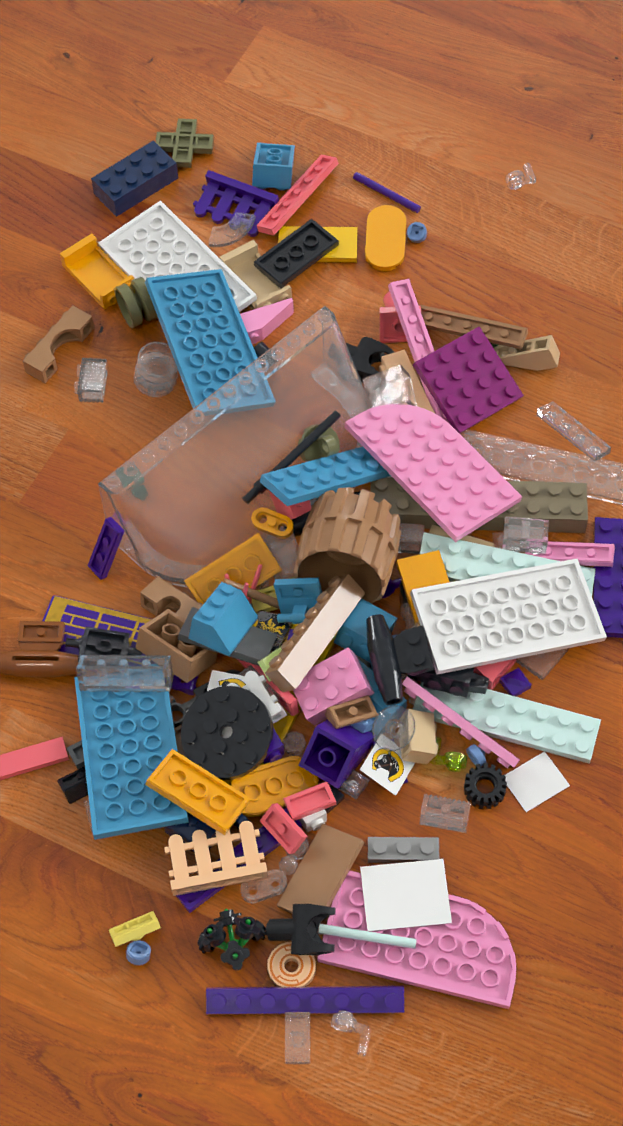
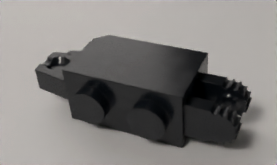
M474 667L442 674H436L434 668L433 671L422 674L407 675L412 680L415 679L416 681L423 682V687L466 698L468 692L486 694L489 684V678L474 673Z

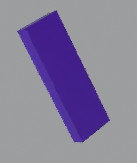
M112 517L105 519L88 563V567L100 580L107 578L125 532Z

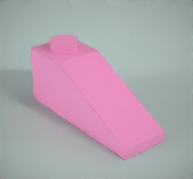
M292 298L240 314L252 344L265 339L294 313Z

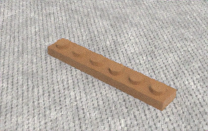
M421 305V314L427 329L463 336L480 326L490 343L521 350L528 335V329L525 327Z

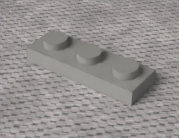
M368 837V863H405L439 859V837Z

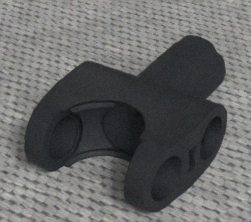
M363 337L357 347L335 339L331 345L329 356L347 362L344 373L348 377L362 383L378 385L382 380V375L371 365L375 362H381V356L394 353V351L389 346L369 337Z
M293 904L292 919H269L266 924L267 937L270 941H291V954L333 953L334 944L323 942L319 937L318 928L322 920L330 917V915H335L336 908L315 904Z

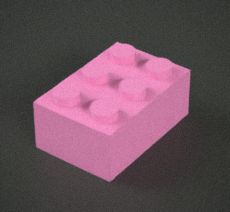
M349 647L313 666L299 686L293 690L306 719L313 725L327 719L325 712L328 707L374 694L356 654Z

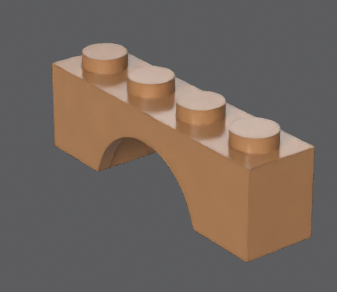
M75 306L64 312L61 319L50 328L46 336L40 339L36 347L24 357L25 372L46 383L58 370L55 357L53 356L56 349L70 341L83 342L94 329L92 316Z

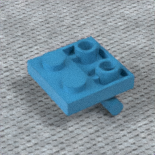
M319 577L275 579L274 589L281 614H277L278 623L292 622L293 624H300L304 621L306 612L315 606L317 597L322 593Z

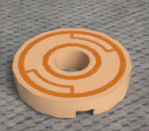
M286 942L278 945L271 952L268 958L267 970L270 979L277 987H305L311 983L315 975L316 961L313 955L291 954V942ZM295 961L299 967L294 972H288L285 969L286 963Z

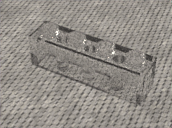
M81 655L76 668L80 691L164 692L170 691L174 678L171 656Z

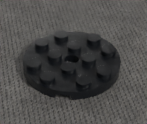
M222 686L211 689L199 696L185 714L181 727V742L184 753L189 760L219 779L230 780L245 776L256 769L267 756L271 740H273L272 717L266 705L255 694L244 688ZM225 726L232 728V735L229 738L221 736Z

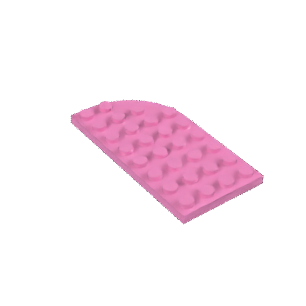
M387 404L370 408L345 422V429L455 542L521 502L522 496L446 420L431 411L406 404Z
M349 870L332 902L331 907L336 908L335 915L328 917L327 925L367 931L361 873ZM449 894L452 923L369 931L417 939L415 949L324 934L322 941L334 944V952L318 955V962L506 1009L510 1008L516 978L515 953L503 926L480 905Z

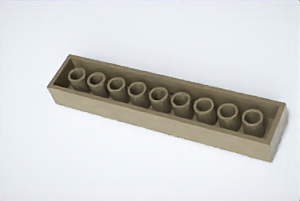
M386 477L371 482V492L375 493L374 501L380 503L385 499L392 505L389 512L391 515H399L401 520L399 528L431 529L432 525L439 526L393 477ZM507 481L522 496L521 502L476 529L585 533L588 522L587 483Z

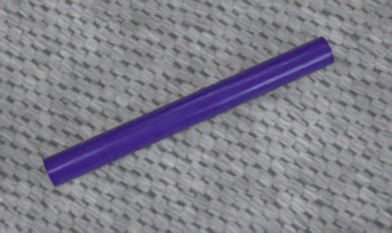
M355 172L353 175V179L406 208L416 213L420 211L421 206L366 176Z

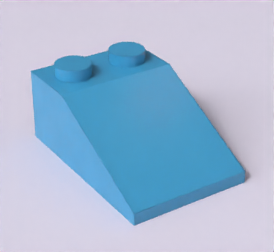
M257 143L253 162L252 186H256L259 189L270 187L282 191L290 189L295 145Z

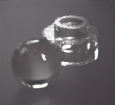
M307 838L294 854H289L286 851L288 856L283 857L279 862V869L283 874L291 875L296 872L298 868L297 860L303 859L309 848Z

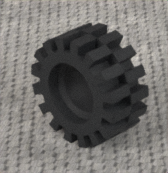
M484 763L483 767H480V764L476 765L475 769L472 767L469 770V774H466L464 782V795H467V801L471 800V805L474 807L478 804L479 809H483V806H486L487 809H491V805L494 807L498 806V803L503 801L507 787L505 774L501 775L502 770L498 769L496 771L495 765H491V768L487 767L488 763ZM482 779L490 780L494 785V790L488 794L481 793L476 787L477 782Z

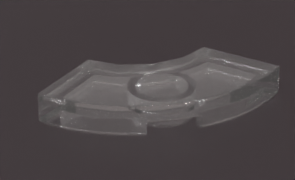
M236 212L233 219L227 224L213 226L208 242L209 247H224L239 241L251 230L256 216L254 214Z

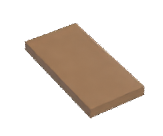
M322 823L277 906L291 914L293 904H315L330 907L364 845L363 840Z

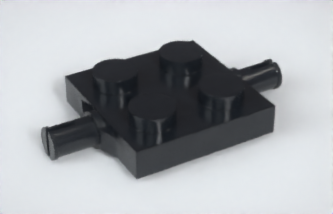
M85 627L84 634L80 639L66 638L65 647L78 648V664L123 671L124 662L128 656L142 657V652L130 647V633Z

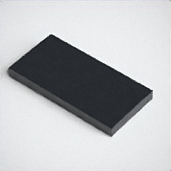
M310 219L255 260L254 267L281 289L339 245V240L313 219Z

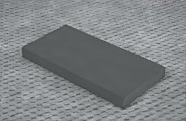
M192 607L179 632L178 640L220 653L188 639L192 618L199 610ZM252 626L230 657L259 666L258 661L271 653L277 634Z

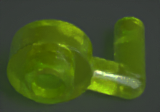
M435 737L438 744V752L430 763L433 765H445L448 770L453 772H459L461 769L466 768L467 756L462 753L446 752L444 756H440L442 739Z

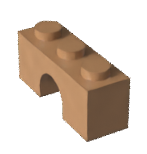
M159 577L155 578L140 592L141 606L155 616L169 609L177 611L176 614L186 620L192 607L200 609L203 606L202 603H198L190 598L187 593L179 591L170 582L164 581Z

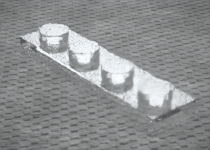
M552 401L538 408V417L593 461H597L610 454L611 447L555 402Z

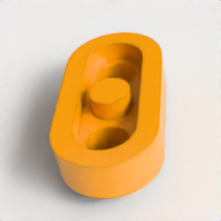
M264 507L258 508L252 513L251 520L253 526L259 531L279 539L290 537L294 531L292 520L283 514ZM262 518L267 519L265 523L259 522ZM281 526L287 527L285 531L279 530Z

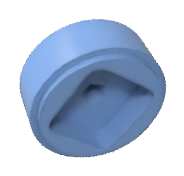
M420 222L410 224L407 229L408 238L414 243L423 242L427 237L425 225Z
M475 744L467 748V755L475 766L480 764V767H482L484 763H487L485 751Z
M137 940L127 946L126 958L130 963L143 965L149 961L151 948L146 942Z

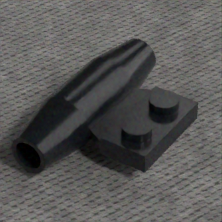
M381 614L372 615L366 619L367 648L374 679L385 705H396L403 701L402 674L414 676L434 670L426 633L422 625L401 631V633L393 638L384 616Z

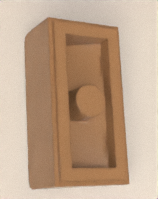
M367 695L328 707L325 716L336 729L377 717L378 713L370 696Z

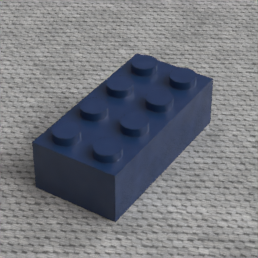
M153 140L92 177L94 195L117 217L177 180V163Z

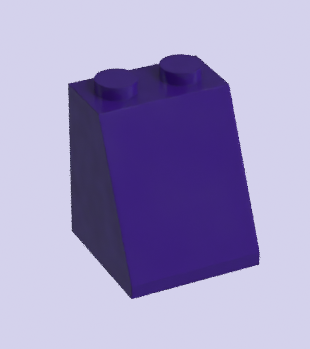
M327 719L315 727L299 766L338 789L368 755L376 735L370 731L361 733L351 725L336 729Z

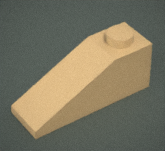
M552 335L525 340L522 350L503 345L494 346V350L499 358L507 366L532 370L558 367L560 351Z

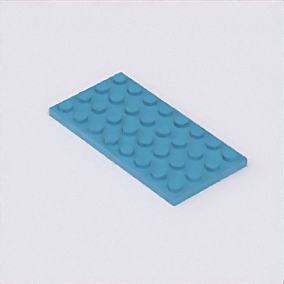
M222 269L146 278V288L196 418L273 407L275 404L274 397Z
M155 662L123 668V671L112 670L74 677L94 840L189 822L187 811L145 785L146 780L172 749L178 752L165 668Z

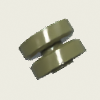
M143 277L131 280L130 287L127 284H121L114 288L118 306L130 328L142 325L143 318L149 322L158 318Z

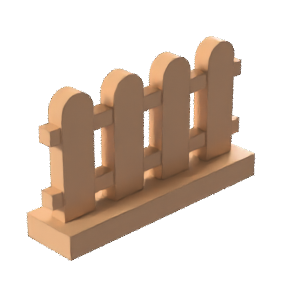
M243 821L239 826L240 833L230 834V830H228L223 835L216 830V837L207 839L204 831L196 830L192 835L193 842L184 844L180 835H172L168 841L169 846L164 848L166 854H171L173 870L169 871L170 878L175 877V880L170 881L173 896L268 878L266 862L260 863L261 860H264V854L258 853L255 838L260 836L259 829L254 830L251 822ZM241 840L244 856L235 858L232 842ZM218 845L221 861L211 862L208 846ZM194 849L197 865L187 867L185 851ZM245 863H246V866H243V867H238V868H237V866H236V865H240V864H245ZM222 868V871L213 872L214 869ZM199 873L197 876L189 877V874Z

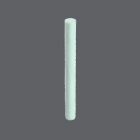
M320 924L319 934L413 949L416 947L417 939L325 924Z

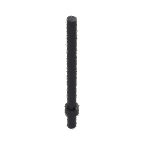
M335 410L270 472L287 468L331 427L341 415ZM260 479L242 497L246 504H249L259 493L263 494L267 490L260 483Z

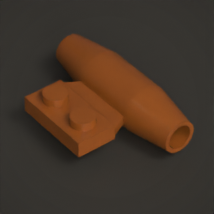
M20 621L17 641L21 650L0 653V673L17 677L56 678L82 674L84 665L78 664L79 655L59 651L64 643V622Z

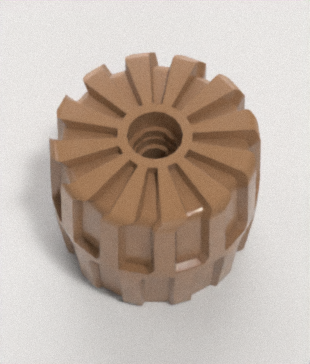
M351 487L338 488L336 493L333 490L323 493L312 505L301 534L294 570L295 578L319 577L323 593L329 587L328 583L333 577L349 574L365 592L362 599L371 604L376 600H380L386 591L398 554L401 535L399 515H391L389 510L392 505L385 499L380 503L374 501L375 493L364 489L360 491L359 495L354 494V489Z

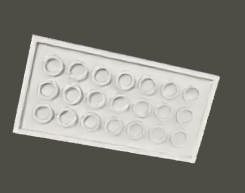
M161 200L98 243L99 247L127 276L133 275L135 279L143 277L146 280L148 277L222 269L239 312L257 300V295Z
M578 559L412 589L410 592L420 626L423 625L436 674L601 642L607 638Z

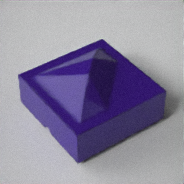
M519 667L501 677L499 681L507 693L515 697L531 688V683Z

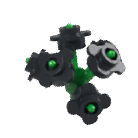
M224 909L223 912L219 913V918L213 919L214 922H218L215 925L207 926L198 938L199 950L203 954L206 951L212 953L215 947L225 950L220 956L221 961L232 965L234 970H240L245 958L250 956L249 949L243 948V946L250 939L258 942L260 939L265 940L267 935L265 932L266 928L263 923L252 917H243L241 919L237 916H241L242 913L234 914L233 909ZM232 925H236L235 933L240 937L239 940L234 937ZM223 927L228 929L230 941L227 943L224 941L226 932L222 929Z

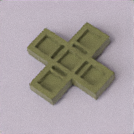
M178 118L176 133L157 132L156 143L165 152H173L172 159L177 163V167L191 168L193 153L212 154L214 134H196L197 119Z

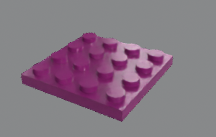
M480 326L413 364V367L448 422L459 434L524 396Z

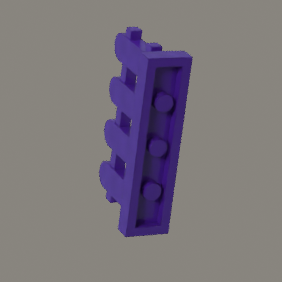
M208 170L205 175L207 185L202 187L204 192L199 201H194L193 203L195 215L202 218L207 212L212 213V221L215 224H220L224 219H228L232 230H239L244 225L247 226L248 236H257L259 232L256 225L279 201L278 195ZM218 196L221 199L218 202L216 208H214L211 205L215 197ZM233 202L237 203L238 206L234 213H228ZM250 209L256 210L250 221L245 219Z

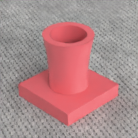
M389 291L383 299L385 307H380V342H407Z

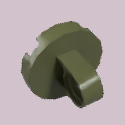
M320 424L307 427L303 431L305 433L302 439H299L298 445ZM329 427L300 455L302 460L308 462L339 453L340 444L337 433Z

